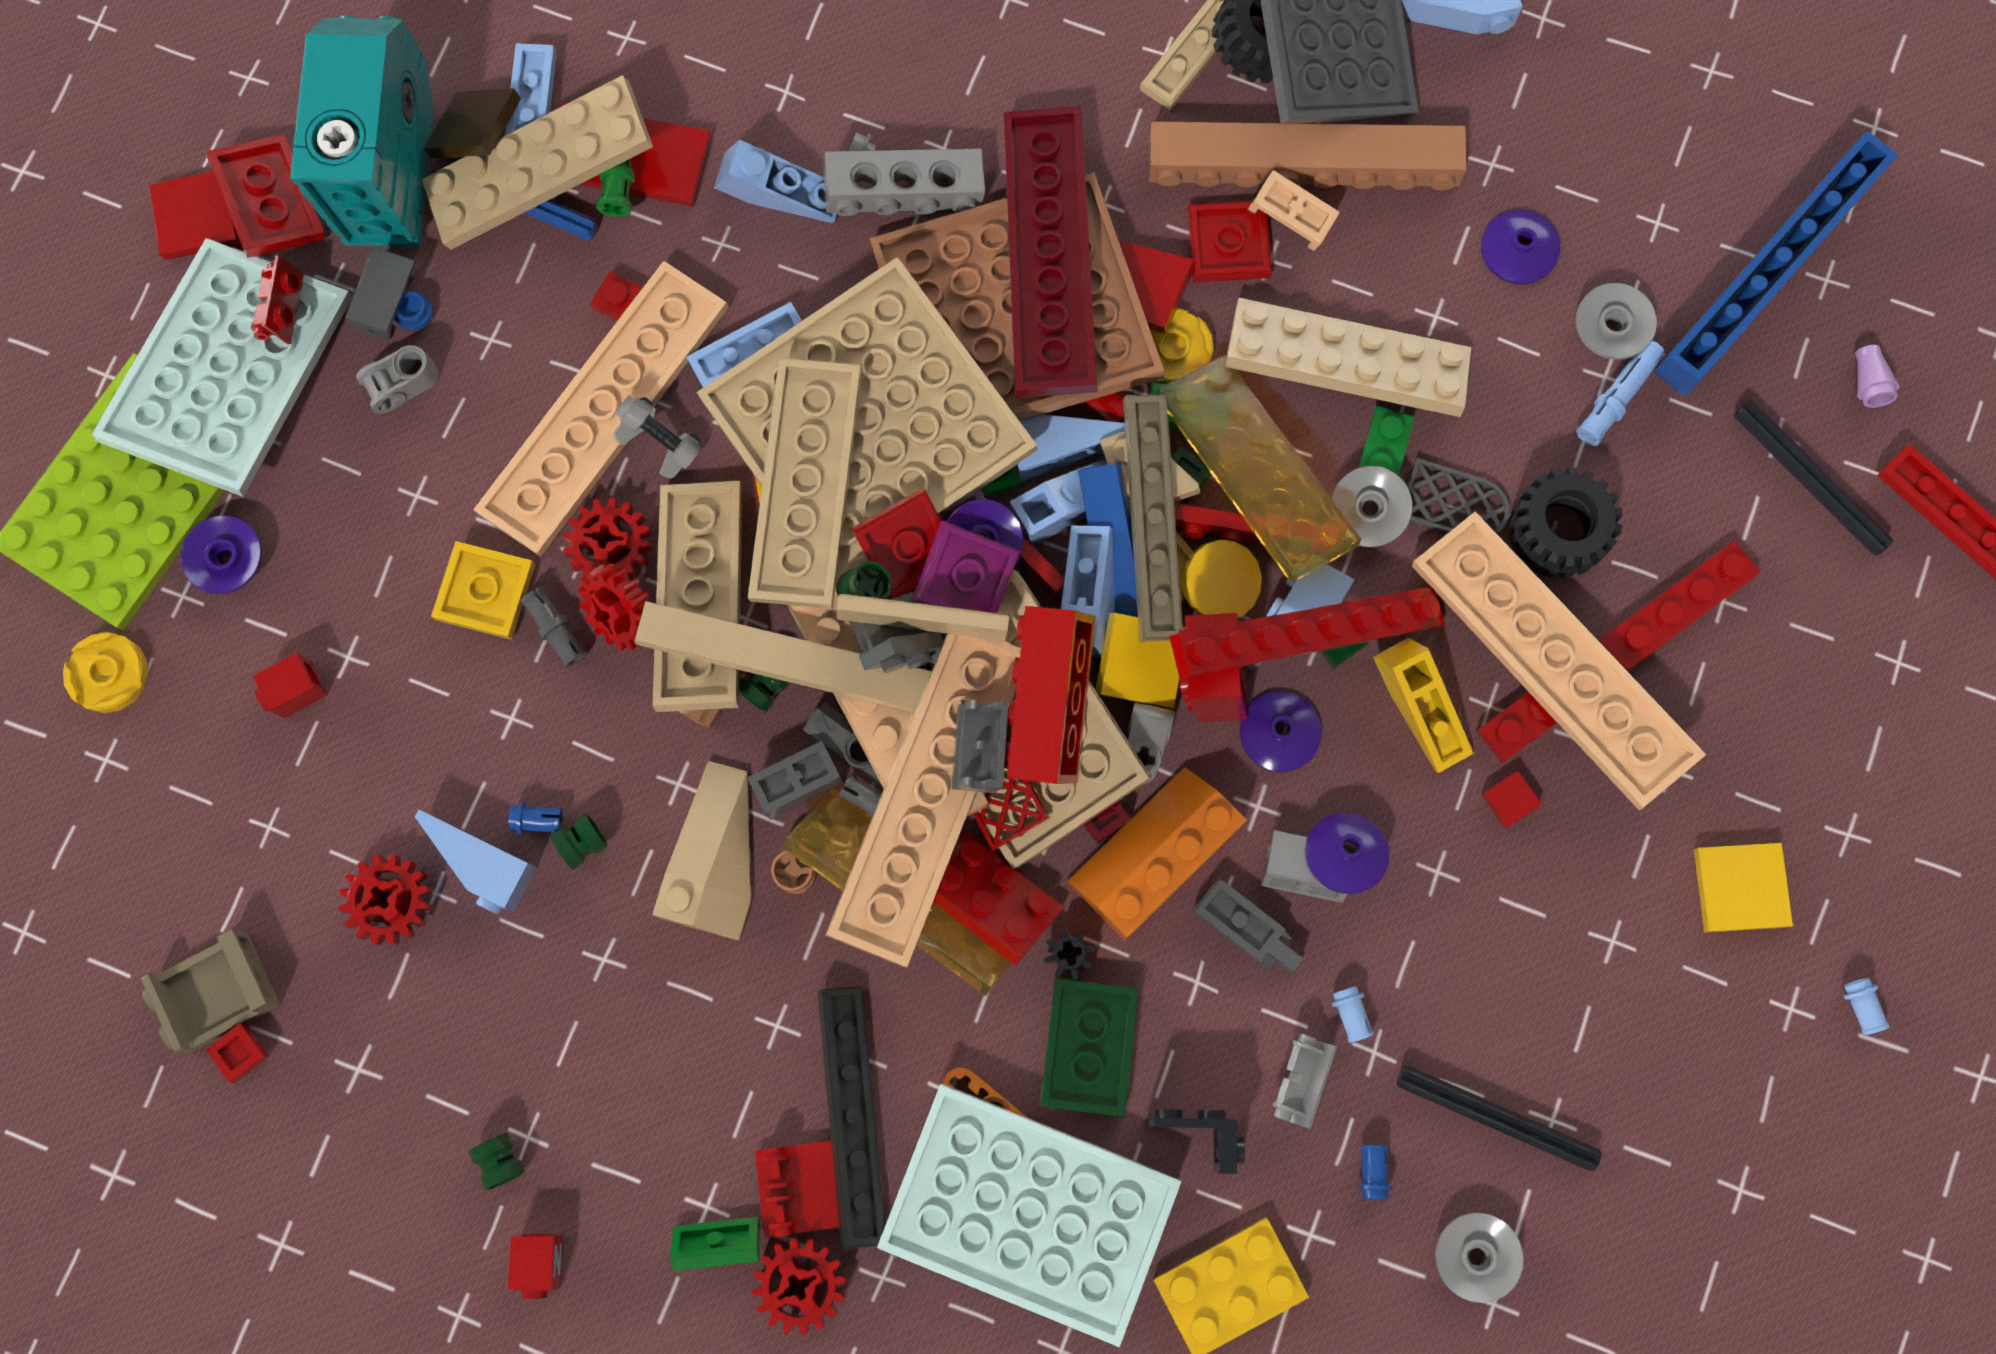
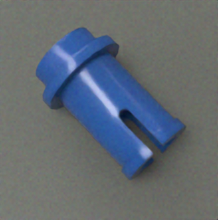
M520 801L519 805H511L509 829L516 830L517 834H523L524 830L556 833L562 829V825H559V822H563L562 807L526 806V803Z
M1375 1145L1360 1146V1151H1362V1185H1358V1190L1362 1191V1199L1389 1200L1388 1191H1393V1186H1388L1389 1147Z

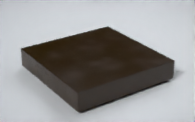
M514 88L456 92L423 149L430 158L489 156L520 103V95Z

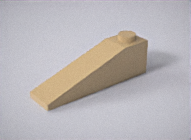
M711 761L707 762L666 869L653 916L737 941L741 940L752 903V887L750 886L751 849L749 848V781L747 779V771Z

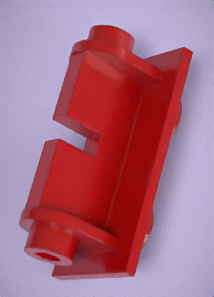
M275 255L274 263L267 264V268L261 272L262 279L258 298L267 302L256 305L251 329L254 331L253 336L258 340L268 341L271 335H275L286 344H291L304 274L280 255Z

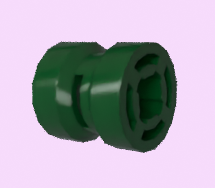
M868 561L842 574L836 584L837 596L849 594L885 599L891 591L892 580L889 572L883 565L878 562Z
M751 673L748 678H741L739 681V693L758 709L767 713L774 704L773 697L779 691H784L791 682ZM758 683H760L766 689L764 690L761 686L758 685Z
M587 813L577 818L574 826L568 830L560 829L550 836L555 848L572 870L583 864L585 857L589 854H598L609 847L603 834Z
M509 1133L491 1138L468 1151L472 1162L479 1165L481 1169L480 1181L485 1191L505 1184L525 1173L521 1161L513 1156L511 1150L514 1144Z

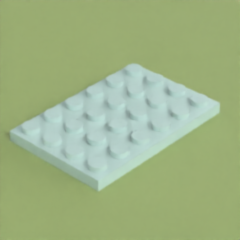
M206 238L97 424L92 436L99 443L244 497L351 302L352 297L349 291L304 275L291 344H286L275 335H271L268 341L258 340L253 336L254 331L251 329V323L254 320L256 305L267 302L260 300L258 294L262 279L261 272L267 268V264L272 262L258 257L247 258L245 252Z
M941 1083L877 1248L1120 1347L1182 1181L1177 1177Z

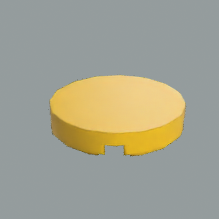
M1177 308L1166 334L1150 329L1164 368V378L1153 382L1172 386H1185L1198 380L1208 369L1213 354V339L1209 328L1198 316L1196 318L1194 315L1188 314V311Z
M1216 540L1199 546L1183 567L1181 585L1186 601L1202 615L1237 613L1238 618L1242 617L1254 607L1261 593L1262 575L1258 561L1249 549L1235 541Z
M110 632L92 634L78 642L71 650L73 654L69 662L66 661L63 668L64 687L71 699L88 710L100 713L121 711L134 703L144 690L149 675L147 659L141 648L127 637Z

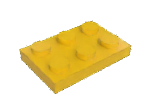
M1266 1217L1152 1278L1191 1354H1207L1309 1298Z

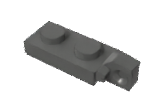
M927 632L891 637L861 653L859 658L864 670L882 668L884 673L895 671L905 665H908L909 669H914L927 663L934 666L946 634Z
M1220 878L1217 879L1193 910V913L1257 963H1262L1267 968H1270L1276 962L1290 974H1293L1304 960L1287 946L1292 937L1285 932L1286 929Z

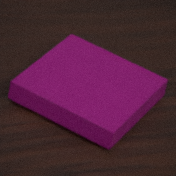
M941 521L912 600L928 605L997 613L1020 551L956 525Z

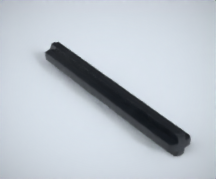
M1747 401L1734 414L1735 418L1873 555L1881 554L1892 544V537L1754 401Z
M1404 1066L1397 1078V1086L1588 1171H1595L1600 1163L1602 1152L1598 1148L1411 1066Z

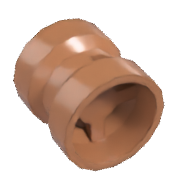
M790 849L781 852L776 856L771 867L774 882L778 887L791 894L805 893L816 881L817 871L815 864L806 854L799 850Z

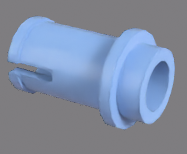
M1863 978L1844 985L1846 993L1843 994L1845 1000H1850L1863 1035L1880 1032L1890 1027L1875 993L1879 989L1877 984L1872 985L1870 978Z
M1357 986L1333 993L1335 1002L1332 1003V1006L1338 1008L1348 1036V1042L1352 1043L1375 1035L1361 998L1365 997L1364 993H1359Z

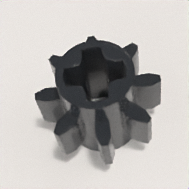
M1062 928V939L1058 943L1047 939L1046 944L1054 949V955L1044 958V963L1050 964L1055 962L1058 967L1055 972V978H1059L1063 971L1071 972L1072 979L1077 981V969L1081 966L1088 970L1092 969V964L1085 960V954L1095 951V946L1084 947L1081 943L1084 936L1083 931H1080L1076 938L1068 937L1065 928ZM1070 944L1073 950L1080 949L1081 955L1076 957L1075 965L1068 966V962L1065 959L1059 960L1057 955L1063 953V945Z

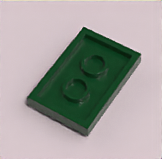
M1055 978L1040 1100L1041 1107L1125 1117L1139 988Z

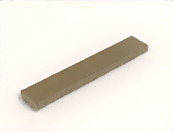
M1166 394L1126 395L1123 398L1139 641H1170L1169 636L1177 634L1178 629H1183L1167 398Z

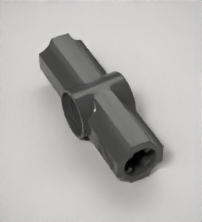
M823 702L810 716L803 731L816 741H823L827 749L849 764L854 771L861 773L884 790L869 760L857 762L853 759V751L860 743L847 718L826 702Z

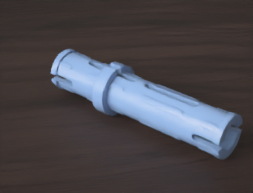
M1651 341L1642 352L1634 356L1607 392L1598 396L1594 402L1593 411L1576 430L1578 437L1583 442L1591 446H1598L1613 423L1622 419L1626 413L1625 407L1666 355L1663 353L1665 350L1658 343Z

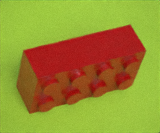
M1025 606L1024 615H1020L1017 623V638L1021 641L1020 658L1015 659L1012 669V680L1014 683H1017L1015 700H1012L1009 704L1007 718L1009 726H1012L1011 743H1007L1005 746L1004 768L1008 769L1007 778L1052 784L1078 783L1096 616L1076 610Z

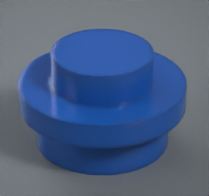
M405 292L394 319L403 329L410 331L419 330L430 322L433 315L432 304L425 295L419 292Z

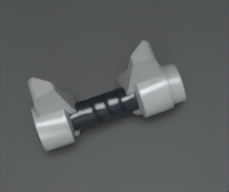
M628 395L615 412L622 422L614 431L613 438L620 445H625L642 431L649 433L651 437L667 448L659 474L667 479L674 478L681 468L686 469L701 450L699 437L695 434L689 435L687 433L676 436L653 418L656 410L652 407V401L646 397L635 399Z

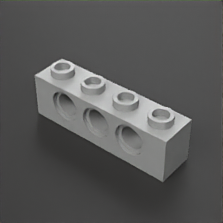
M982 149L825 152L823 171L826 213H836L840 216H852L858 212H875L879 215H891L897 211H914L918 214H930L936 210H953L957 213L981 206L983 202L985 185ZM904 180L911 183L912 187L901 188L896 182ZM945 180L951 186L940 187L934 181ZM861 181H866L871 183L874 187L871 189H862L859 186H857V183Z

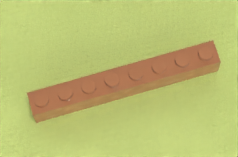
M1151 122L1149 182H1158L1162 186L1197 183L1203 187H1213L1219 183H1232L1248 188L1264 184L1274 170L1296 185H1314L1321 189L1332 188L1336 185H1353L1357 189H1370L1374 186H1392L1398 190H1406L1414 186H1431L1435 190H1448L1453 187H1459L1466 172L1465 126Z

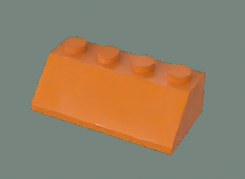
M1184 767L1092 856L1067 883L1126 941L1243 827L1247 819L1218 790Z

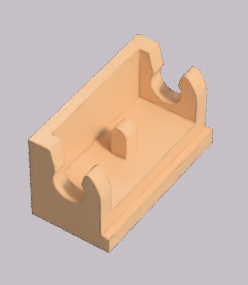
M1274 170L1268 176L1248 208L1254 214L1257 209H1260L1311 241L1307 247L1313 251L1320 246L1340 213Z

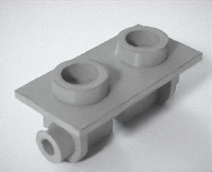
M1300 1034L1298 1041L1293 1040L1292 1043L1294 1047L1286 1070L1290 1071L1289 1078H1283L1277 1100L1273 1102L1272 1106L1276 1108L1274 1113L1276 1118L1311 1129L1337 1047Z

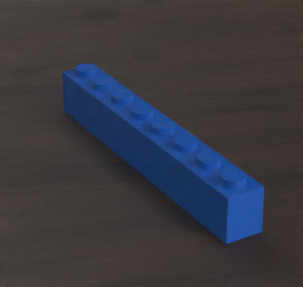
M1866 130L1669 353L1654 373L1686 397L1895 160L1898 154Z

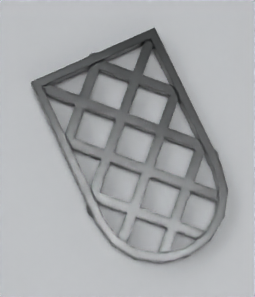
M1416 458L1407 487L1417 504L1412 507V513L1420 510L1424 519L1411 516L1409 522L1448 534L1457 527L1452 515L1464 510L1469 517L1473 514L1469 507L1481 501L1488 514L1481 518L1484 521L1492 519L1497 528L1494 530L1496 534L1504 528L1509 518V504L1506 495L1496 484L1481 477ZM1424 467L1439 471V473L1429 477ZM1417 469H1419L1424 480L1413 485ZM1445 476L1451 488L1439 494L1433 481ZM1452 476H1455V477H1458V478H1461V479H1464V480H1467V481H1465V482H1463V483H1461V484H1459V485H1456V483L1454 482ZM1427 484L1434 497L1422 502L1415 490ZM1478 484L1491 489V491L1483 494ZM1472 485L1478 497L1466 502L1460 490ZM1454 493L1461 505L1449 511L1442 498ZM1496 494L1500 498L1503 507L1493 511L1486 498ZM1437 501L1444 514L1431 519L1425 507ZM1503 512V520L1500 523L1496 515ZM1447 518L1452 528L1436 523Z

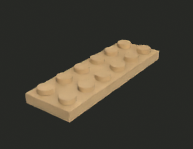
M622 75L500 138L489 156L464 157L423 178L422 182L442 242L452 250L652 148L653 144L631 84Z
M1238 298L1224 367L1461 417L1466 403L1471 347Z
M779 358L748 592L750 602L833 609L862 378L861 365Z
M740 481L660 485L656 604L740 624L742 486ZM654 649L652 706L656 712L739 708V670Z

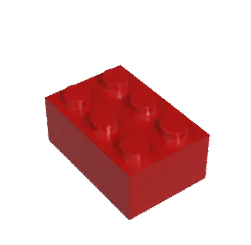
M1237 613L1185 616L1186 628L1178 629V633L1239 622ZM1245 666L1180 679L1181 696H1184L1185 704L1188 705V711H1194L1198 722L1248 720Z

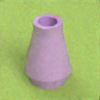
M1868 345L1858 349L1855 352L1857 359L1858 399L1863 400L1864 406L1869 408L1885 406L1895 401L1898 397L1897 390L1900 385L1883 357L1880 346Z

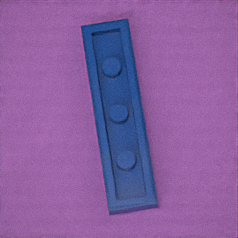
M1121 462L1079 469L1078 475L1088 526H1110L1113 529L1115 613L1138 617L1132 524Z

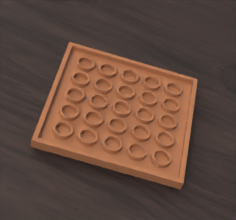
M1094 172L1086 174L1085 177L1098 392L1016 398L1007 198L870 238L878 268L880 269L896 257L899 258L1019 421L1164 378V368Z

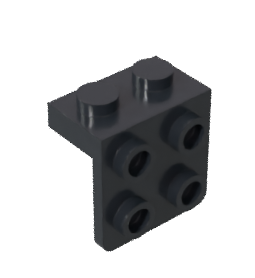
M1155 1109V1118H1146V1127L1213 1128L1214 1171L1219 1174H1237V1164L1245 1163V1140L1243 1137H1237V1120L1226 1119V1110H1198V1119L1182 1118V1110Z

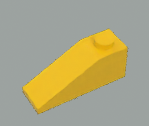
M1407 638L1373 657L1388 692L1437 773L1474 754L1429 648Z

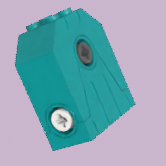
M342 15L339 18H323L306 34L290 180L299 187V191L307 201L313 204L315 211L322 219L326 220L328 227L340 238L344 246L420 248L426 195L422 179L427 177L429 155L423 148L432 134L434 111L426 58L419 51V46L412 34L408 32L404 20L392 16H381L378 19H362L352 15Z

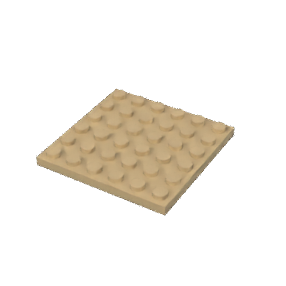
M898 257L696 392L762 486L779 358L861 365L862 378L837 581L848 570L868 562L850 530L854 526L922 488L926 490L939 517H941L1038 450L1035 441Z

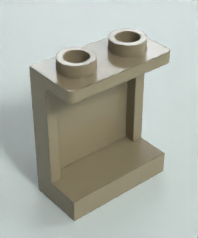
M230 929L217 936L219 943L160 974L148 973L141 977L145 987L142 991L143 999L149 1009L156 1012L162 1025L159 1028L160 1037L169 1049L177 1053H192L221 1038L239 1023L247 1024L281 1006L248 932Z

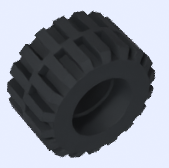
M1225 0L1213 19L1215 25L1211 29L1212 37L1217 38L1213 44L1215 52H1222L1223 56L1220 61L1224 66L1230 64L1234 68L1231 73L1237 77L1242 73L1246 75V81L1254 83L1257 78H1260L1261 84L1270 83L1273 79L1267 38L1254 28L1250 16L1263 18L1261 0Z
M1568 467L1563 474L1560 468L1551 470L1547 476L1544 474L1539 476L1526 489L1511 512L1514 516L1509 521V530L1515 531L1510 540L1512 546L1519 545L1521 548L1517 553L1518 557L1522 561L1526 558L1530 559L1533 563L1529 568L1535 572L1540 567L1546 569L1544 576L1551 578L1558 572H1561L1562 579L1571 578L1576 572L1578 575L1584 574L1592 566L1594 567L1617 543L1615 539L1621 534L1623 526L1617 523L1623 517L1622 508L1614 507V504L1619 499L1615 492L1611 494L1606 492L1605 488L1609 485L1603 479L1599 483L1592 480L1594 473L1587 470L1582 475H1578L1577 468ZM1563 506L1574 511L1583 523L1584 539L1580 541H1567L1556 536L1546 522V508Z

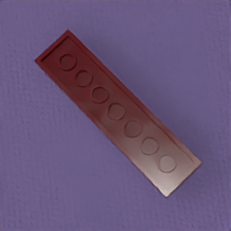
M1081 106L1004 112L1016 398L1098 392Z

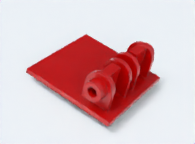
M831 1141L755 1150L764 1238L839 1228Z

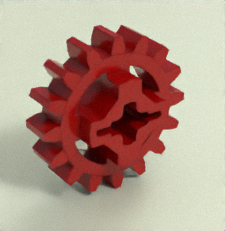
M610 498L605 507L602 506L598 499H594V509L591 511L580 506L579 511L582 517L579 520L575 518L568 519V522L574 528L573 532L563 533V538L566 542L572 544L563 549L564 554L568 558H574L569 565L575 572L583 570L581 576L584 577L587 575L586 573L601 564L604 567L614 564L617 572L624 568L629 576L635 578L637 575L633 567L636 564L646 566L647 561L641 554L642 552H650L653 548L648 541L643 540L652 535L648 526H641L645 521L643 515L640 512L633 514V507L628 502L624 503L619 509L615 498ZM620 520L631 527L633 535L621 532ZM609 536H612L615 541L608 542ZM601 542H608L606 548L601 546ZM583 549H587L588 552H594L595 564L585 558Z
M601 564L586 573L587 575L579 580L582 587L577 589V593L584 598L579 603V607L587 610L588 614L585 621L590 623L592 627H595L594 633L597 636L601 633L605 635L607 645L610 646L615 642L620 651L627 647L631 651L639 646L635 645V637L645 601L649 595L647 592H643L641 588H637L639 584L637 579L632 581L628 579L627 570L624 568L617 572L614 564H609L606 567Z
M394 854L389 856L387 863L384 857L380 855H373V866L362 861L357 863L361 873L358 876L347 874L346 879L352 885L350 889H341L339 891L340 895L348 898V903L341 905L339 911L351 915L344 923L345 926L352 929L359 927L356 937L366 940L371 936V943L376 945H382L385 937L389 944L397 945L399 944L400 933L405 937L413 938L415 934L412 926L414 924L425 926L427 923L420 916L422 910L428 911L433 909V905L424 902V896L433 893V888L421 885L427 878V874L422 871L413 873L416 863L407 859L401 864V857ZM397 873L402 877L388 882L381 874ZM385 892L391 893L387 898L389 903L387 908L381 906L385 902V897L383 896ZM411 898V904L409 910L407 911L409 900ZM384 917L387 922H390L391 926L376 927L370 922L373 920L378 921Z
M793 1237L790 1240V1249L786 1250L782 1243H777L774 1245L777 1255L775 1258L768 1254H764L761 1257V1261L767 1267L766 1270H756L753 1273L754 1278L762 1281V1286L752 1290V1295L762 1296L764 1300L756 1309L757 1312L761 1313L769 1310L772 1315L769 1318L768 1325L771 1327L779 1320L784 1322L783 1333L787 1335L791 1332L794 1325H798L801 1335H806L809 1331V1323L813 1322L816 1328L821 1330L825 1327L822 1315L826 1314L829 1317L835 1318L839 1312L832 1305L833 1301L841 1302L846 1297L844 1293L837 1291V1286L847 1281V1276L836 1275L835 1269L842 1264L841 1259L830 1262L827 1256L830 1253L831 1247L827 1245L820 1252L815 1250L816 1240L814 1238H810L805 1247H801L798 1237ZM794 1256L811 1258L819 1265L815 1268L802 1266ZM779 1266L778 1270L782 1275L778 1290L772 1293V1277ZM795 1274L799 1280L805 1277L808 1279L813 1275L816 1276L809 1283L810 1285L805 1288V1297L801 1292L790 1293L787 1296L783 1295L795 1282L792 1275ZM827 1279V1295L823 1304L820 1305V1300L817 1297L820 1283ZM784 1304L797 1306L802 1314L804 1313L805 1315L790 1314L784 1311L781 1306Z

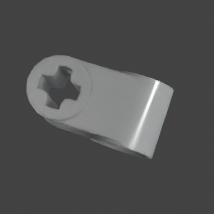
M407 345L377 362L364 366L357 372L356 378L360 385L366 387L372 399L370 406L373 412L383 414L395 410L404 402L424 391L430 390L439 380L440 372L436 363L421 348ZM417 363H422L420 370L410 375L412 367Z
M1135 701L1126 737H1128V741L1137 755L1146 757V764L1148 765L1145 767L1152 776L1150 780L1144 783L1147 784L1155 778L1158 772L1164 748L1169 740L1175 711Z

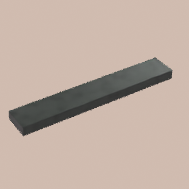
M862 986L820 989L817 992L841 1249L877 1246L885 1224Z

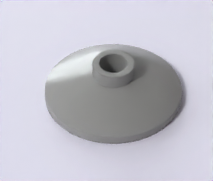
M1608 283L1594 288L1583 298L1576 313V328L1582 342L1592 352L1604 358L1622 360L1636 356L1650 344L1656 332L1657 317L1652 303L1641 291L1626 284ZM1614 322L1618 326V331L1610 330L1606 323Z
M1378 466L1361 467L1345 475L1335 487L1330 503L1331 517L1336 529L1348 541L1363 547L1382 546L1399 537L1407 527L1412 514L1411 494L1405 482L1394 472ZM1366 501L1375 502L1378 507L1377 513L1374 515L1365 514L1362 509L1363 503Z
M1468 1213L1455 1218L1443 1229L1435 1250L1437 1270L1445 1285L1457 1296L1471 1302L1488 1303L1499 1300L1512 1291L1522 1274L1524 1257L1517 1235L1508 1224L1490 1214ZM1474 1248H1479L1483 1253V1260L1477 1265H1473L1469 1260V1253Z

